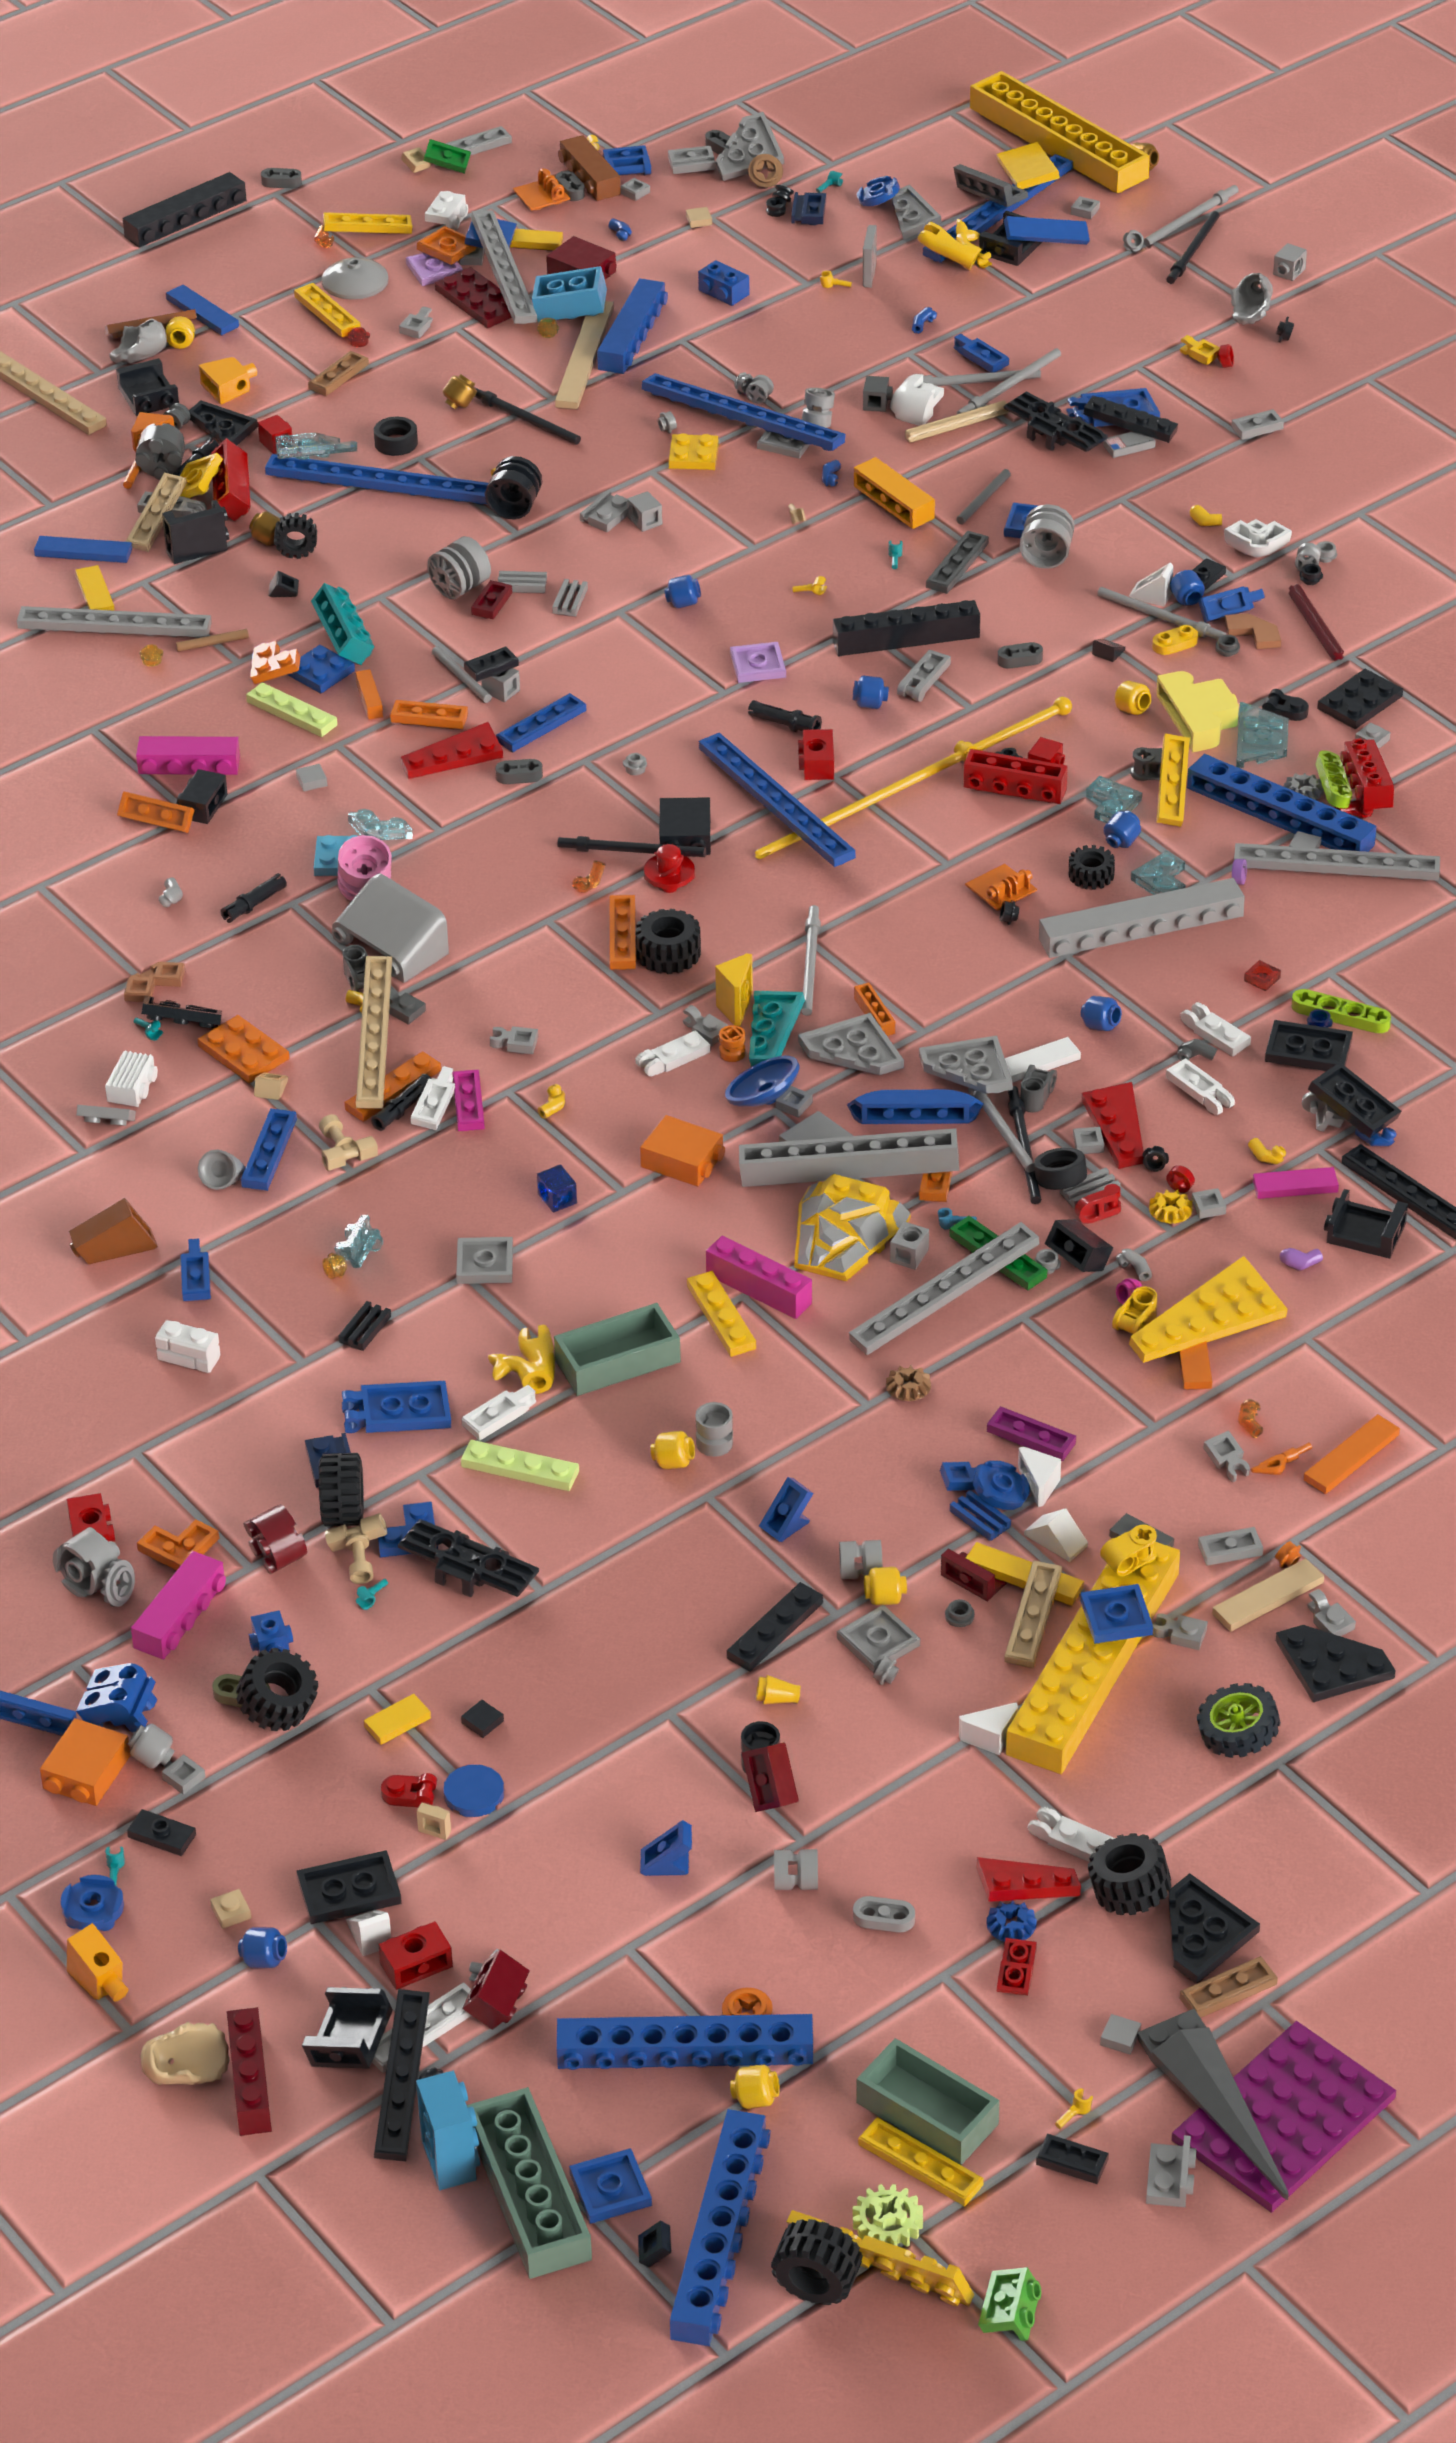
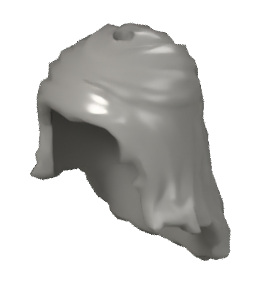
M1261 273L1249 274L1240 281L1237 288L1231 290V303L1234 307L1233 320L1242 325L1254 324L1266 316L1273 293V285L1266 276Z
M149 319L138 327L124 326L121 338L122 343L109 356L113 362H128L130 364L153 357L166 346L167 336L164 326L155 319Z

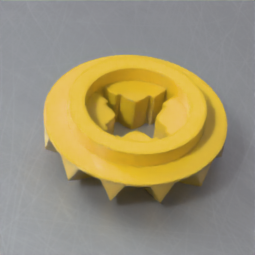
M1166 1189L1164 1194L1156 1192L1155 1197L1150 1198L1149 1212L1152 1217L1160 1222L1169 1224L1180 1223L1188 1219L1192 1214V1201L1188 1199L1187 1194L1180 1195L1178 1190L1172 1193Z

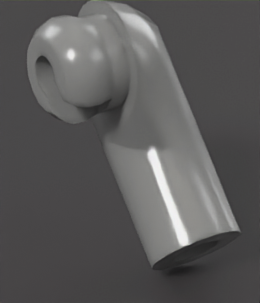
M1122 1249V1253L1117 1254V1262L1122 1267H1127L1129 1264L1134 1266L1141 1281H1147L1152 1277V1272L1146 1259L1131 1249Z

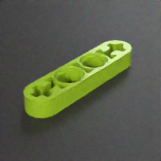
M1320 751L1315 765L1327 801L1337 808H1348L1352 798V791L1342 761L1333 752Z
M1299 989L1292 995L1291 1007L1296 1013L1373 1033H1385L1390 1029L1391 1014L1385 1009L1308 989ZM1331 1006L1335 1009L1327 1010L1322 1007ZM1348 1013H1358L1360 1015L1350 1016Z

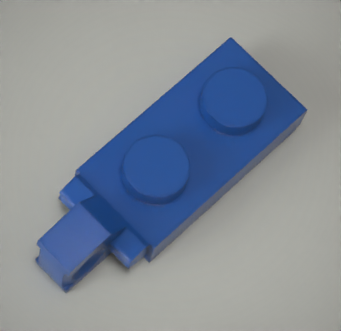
M961 333L954 337V349L991 373L997 372L1009 365L1008 356L978 338L971 340Z
M1243 586L1200 598L1198 603L1204 622L1207 623L1225 618V615L1247 612L1254 608V602L1261 601L1265 596L1263 589L1249 592L1248 587Z
M199 1238L188 1239L189 1253L181 1254L183 1301L211 1299L208 1252H201Z

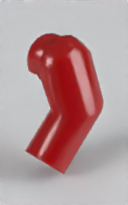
M1356 800L1351 801L1348 808L1335 807L1340 811L1362 819L1370 817L1374 809L1363 810L1360 801Z

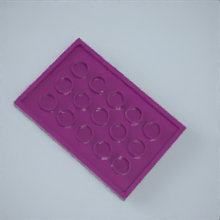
M1297 2020L1233 2077L1288 2190L1289 2196L1396 2098V2089ZM1201 2108L1197 2109L1172 2132L1171 2141L1178 2146H1183L1184 2135L1191 2136L1190 2148H1196V2159L1271 2213L1286 2200Z

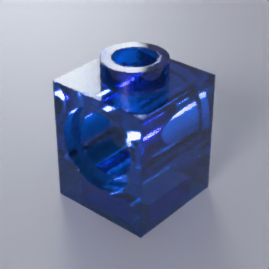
M561 1164L537 1173L538 1194L553 1213L577 1204L576 1182Z

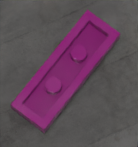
M1001 1406L987 1423V1432L1024 1447L1059 1458L1061 1461H1064L1076 1445V1435Z

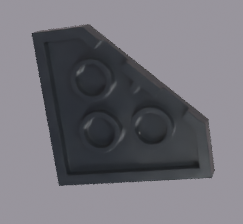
M1306 1625L1276 1632L1275 1641L1312 1702L1395 1678L1396 1670L1382 1649Z
M1190 1873L1169 1890L1168 1900L1173 1967L1196 1984L1260 1932V1923Z

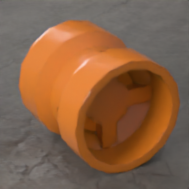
M736 1025L723 1027L719 1031V1042L721 1043L719 1054L721 1059L727 1062L742 1060L746 1054L744 1029Z

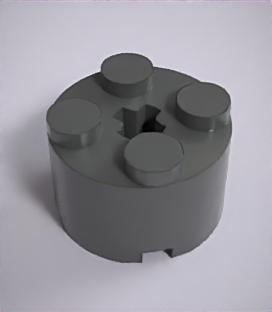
M163 423V425L156 426L151 424L147 426L140 435L136 450V464L144 472L159 480L164 472L173 474L182 464L185 452L183 434L170 424Z

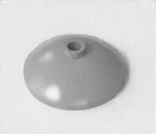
M360 257L337 261L330 265L322 275L323 288L329 294L343 299H363L374 296L385 289L389 280L388 272L381 264L374 260Z

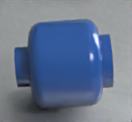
M1183 570L1176 573L1170 582L1172 594L1178 603L1182 605H1195L1198 603V599L1204 595L1205 586L1197 573L1192 570Z
M691 575L670 579L668 581V588L664 589L667 602H672L675 608L694 605L698 602V597H701L699 582L697 578L693 579Z
M861 676L858 681H854L852 700L856 701L858 707L879 709L882 701L887 702L889 687L884 686V681L881 677Z
M1117 811L1104 826L1106 841L1114 848H1128L1141 833L1140 820L1130 811Z
M1091 996L1081 1008V1017L1084 1024L1092 1030L1111 1031L1119 1024L1122 1016V1011L1117 1001L1110 997Z
M252 1927L240 1939L238 1953L240 1957H243L248 1967L275 1968L286 1957L287 1941L276 1928Z

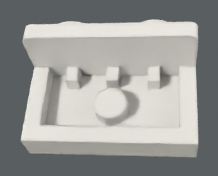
M440 191L425 212V221L445 224L446 227L453 230L458 229L460 222L468 214L465 195L450 191Z

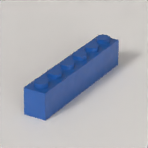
M638 279L597 350L598 370L624 374L628 366L632 365L634 355L638 354L642 341L646 340L647 332L653 328L655 318L660 316L662 306L667 303L668 292H665V282Z

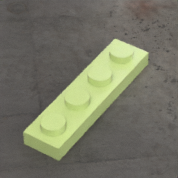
M263 682L246 694L248 703L320 737H323L337 726V717Z
M470 1440L461 1458V1467L566 1491H570L579 1473L578 1463Z

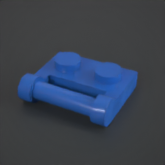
M646 145L603 149L604 159L619 175L638 173L649 175L652 173Z

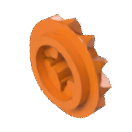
M748 1987L732 1991L725 1997L722 2003V2015H772L773 2010L772 2001L766 1993L759 1989ZM742 2008H745L747 2010L753 2008V2014H749L748 2012H744L742 2014Z

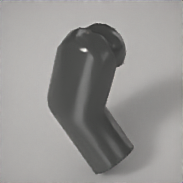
M1193 1039L1182 1043L1178 1047L1177 1058L1180 1061L1185 1058L1189 1060V1058L1200 1054L1212 1061L1218 1049L1200 1039Z

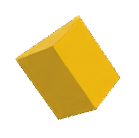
M748 953L715 966L716 1006L733 1025L740 1027L753 995L752 954Z

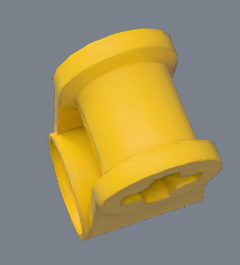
M1147 1286L1136 1288L1123 1306L1116 1311L1112 1321V1328L1117 1331L1122 1329L1134 1334L1156 1319V1291Z
M1149 1525L1135 1526L1128 1532L1108 1540L1102 1546L1100 1556L1117 1575H1129L1134 1570L1155 1560L1157 1556V1549L1154 1546L1157 1539L1156 1531Z

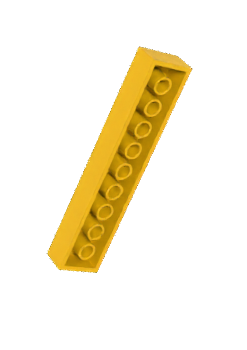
M1000 71L970 86V109L1029 143L1038 142L1042 149L1051 156L1057 154L1073 161V168L1111 191L1118 194L1149 178L1150 155L1007 73Z
M1155 1542L1154 1546L1157 1549L1155 1560L1141 1566L1126 1576L1117 1575L1106 1564L1091 1591L1139 1584L1152 1621L1179 1575L1180 1550ZM1081 1606L1007 1729L1006 1755L1062 1775L1142 1637L1094 1644L1083 1607Z

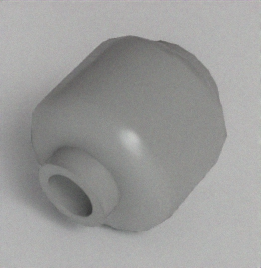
M148 1724L145 1727L140 1725L128 1743L131 1747L130 1755L151 1769L157 1767L159 1763L165 1766L175 1751L170 1748L173 1743L172 1736L154 1724Z

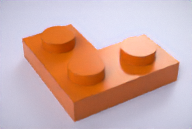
M276 641L268 644L263 643L255 647L250 676L253 683H261L299 671L300 654L298 650L280 652V647Z
M197 1519L178 1537L154 1525L137 1542V1549L139 1552L177 1571L192 1551L204 1554L220 1539L219 1531Z

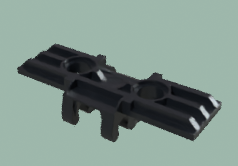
M1027 391L1004 405L1005 410L1029 422L1026 434L1028 439L1034 441L1036 433L1040 435L1045 434V446L1050 451L1054 450V443L1064 446L1068 442L1087 452L1108 439L1107 434L1082 421V417L1077 416L1073 419L1062 413L1058 407H1054L1053 402L1048 403Z
M421 1519L416 1522L398 1544V1548L437 1564L435 1567V1583L444 1586L446 1584V1574L461 1579L462 1594L468 1597L473 1596L474 1585L480 1587L484 1584L518 1597L539 1572L538 1567L509 1556V1552L501 1550L499 1547L492 1549L469 1539L468 1535L458 1530L453 1533ZM440 1544H444L449 1549L438 1550L436 1547Z

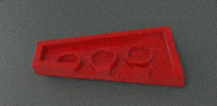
M486 722L401 756V765L408 779L501 759L503 758V749L489 722Z

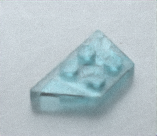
M320 433L275 436L278 459L297 458L306 460L309 459V456L315 455L326 458L329 457V454L357 451L356 441L340 443V438Z
M1240 702L1236 767L1244 768L1245 762L1253 760L1260 764L1271 759L1287 757L1289 718Z

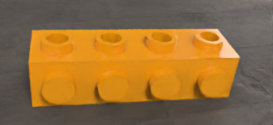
M877 457L854 467V487L910 528L914 529L935 519V499Z

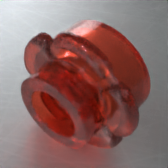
M356 327L348 333V339L352 346L364 347L368 344L370 333L366 332L364 328Z

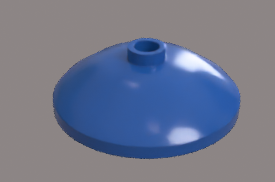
M786 1055L762 1061L738 1075L727 1087L725 1097L730 1104L738 1107H757L773 1104L777 1098L789 1089L796 1079L800 1068L799 1063L795 1057Z

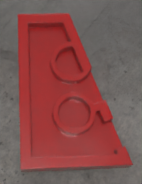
M977 1857L976 1868L989 1902L1080 1896L1081 1884L1074 1868Z

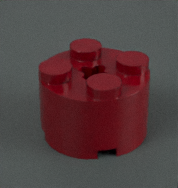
M281 1504L243 1523L246 1532L252 1538L248 1542L252 1552L256 1557L261 1555L264 1558L262 1561L269 1574L286 1567L307 1554L304 1538L301 1533L297 1534L294 1528L297 1525L289 1511Z

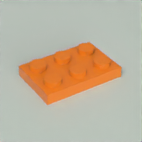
M239 1015L234 1016L198 1038V1047L249 1084L255 1081V1078L260 1074L268 1073L290 1059L287 1049Z

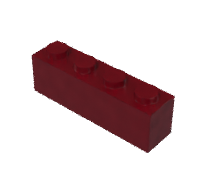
M255 2007L227 2011L239 2134L244 2136L272 2132L259 2009Z

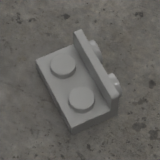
M1184 2135L1183 2146L1151 2143L1146 2204L1185 2207L1186 2194L1193 2195L1194 2175L1188 2174V2168H1195L1196 2148H1190L1191 2136Z

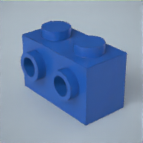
M715 260L698 271L699 291L733 306L750 295L749 275Z

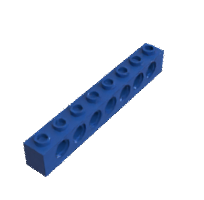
M1203 754L1188 768L1187 789L1293 834L1300 831L1322 837L1321 845L1335 850L1369 852L1375 846L1376 825L1212 756Z
M812 2014L557 2018L558 2069H638L642 2067L673 2068L690 2066L736 2067L747 2065L800 2066L803 2064H813Z
M727 2109L670 2317V2340L710 2347L713 2333H719L722 2315L718 2314L720 2306L726 2307L729 2287H726L727 2279L733 2280L736 2268V2260H733L734 2253H740L743 2234L740 2233L742 2226L747 2227L749 2221L750 2207H747L748 2200L754 2201L757 2189V2181H754L755 2174L761 2175L764 2155H761L762 2148L768 2149L771 2130L766 2129L765 2115Z

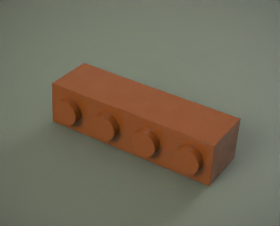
M584 135L560 141V150L558 151L560 162L564 163L568 170L581 180L587 192L596 201L621 195L620 175Z

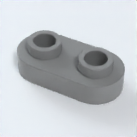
M865 1896L859 1898L854 1903L853 1919L857 1925L863 1928L906 1932L915 1924V1909L907 1901Z

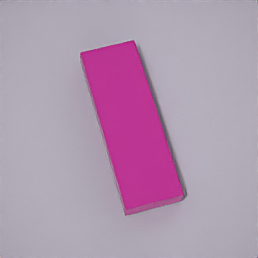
M479 1070L452 1072L454 1077L453 1083H455L454 1096L458 1131L485 1129Z
M1334 1167L1253 1174V1184L1257 1199L1336 1193L1339 1189Z

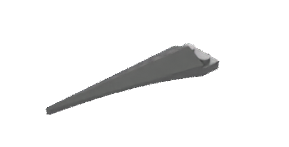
M1191 2009L1137 2032L1138 2041L1152 2063L1180 2087L1224 2131L1278 2193L1288 2200V2190L1209 2027L1205 2026L1196 2010Z

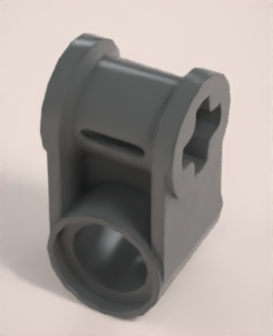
M1140 747L1135 749L1132 756L1134 766L1131 768V776L1140 781L1160 780L1162 748Z
M350 945L343 950L344 975L349 982L351 990L359 992V989L364 988L366 956H368L365 949L360 945Z
M1029 1065L1026 1075L1021 1082L1020 1099L1024 1102L1025 1111L1033 1113L1044 1108L1050 1093L1055 1088L1057 1070L1046 1071L1037 1069L1035 1065Z

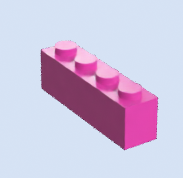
M139 736L136 753L138 774L195 775L197 770L200 769L224 775H237L240 761L239 738Z
M723 1235L706 1250V1272L713 1271L720 1282L794 1319H797L812 1304V1279Z
M192 1551L131 1627L133 1648L163 1660L171 1650H175L181 1637L193 1627L196 1618L202 1611L208 1608L215 1594L224 1588L226 1576L224 1575L223 1562Z

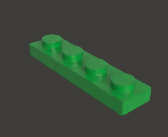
M967 1216L949 1228V1237L972 1253L998 1237L997 1234L971 1216ZM1026 1254L999 1270L1027 1291L1045 1280L1048 1272L1045 1267Z

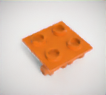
M544 168L538 171V181L513 188V191L531 211L570 200V197L564 191V187L559 184L553 175H550L548 169Z
M1005 863L965 883V886L997 911L1001 909L1003 901L1010 902L1013 900L1016 902L1037 891V888L1030 883V880L1033 878L1030 870L1022 869L1017 873Z

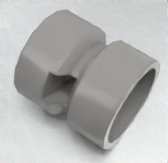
M807 388L804 397V404L807 407L803 408L802 420L825 428L830 427L832 411L829 409L834 405L835 393L824 388Z
M710 1402L700 1406L695 1415L697 1449L707 1456L714 1457L728 1453L733 1446V1415L731 1409L727 1405L718 1402Z
M866 1540L862 1545H858L856 1541L839 1542L841 1579H858L860 1574L867 1576L872 1568L883 1567L881 1540ZM862 1556V1563L854 1562L855 1557Z
M800 1849L798 1854H794L792 1850H774L775 1890H792L795 1885H798L801 1890H818L817 1849ZM797 1864L798 1875H788V1865Z

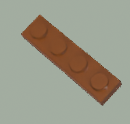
M193 309L109 324L105 326L106 335H112L113 338H120L123 336L124 326L138 327L149 319H155L162 323L164 329H166L167 324L174 317L182 316L189 320L196 319V311Z

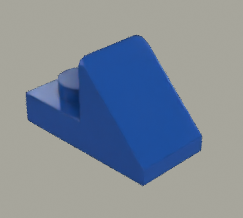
M787 1477L759 1527L776 1540L784 1541L810 1522L802 1512L814 1493L794 1478Z
M682 1820L641 1849L640 1873L645 1876L687 1875L689 1873L688 1852L692 1849V1825Z

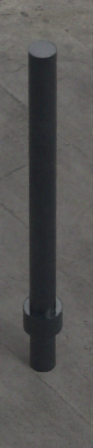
M1217 211L1211 213L1182 257L1171 267V272L1166 279L1169 284H1174L1176 279L1185 272L1186 265L1219 219L1220 214Z
M476 388L477 393L474 397L482 400L483 404L490 407L495 406L576 445L579 444L581 440L579 435L497 398V395L490 391L485 392Z
M578 836L577 838L559 837L557 841L558 847L576 848L577 851L588 852L590 849L654 854L659 847L664 845L592 840L586 836ZM676 845L680 848L681 855L704 858L706 856V847Z
M1013 1086V1090H1008L1010 1100L1008 1103L1009 1113L1014 1119L1018 1141L1033 1161L1024 1119V1102L1020 1099L1018 1088ZM1024 1168L1031 1203L1039 1204L1042 1199L1035 1170L1029 1173Z

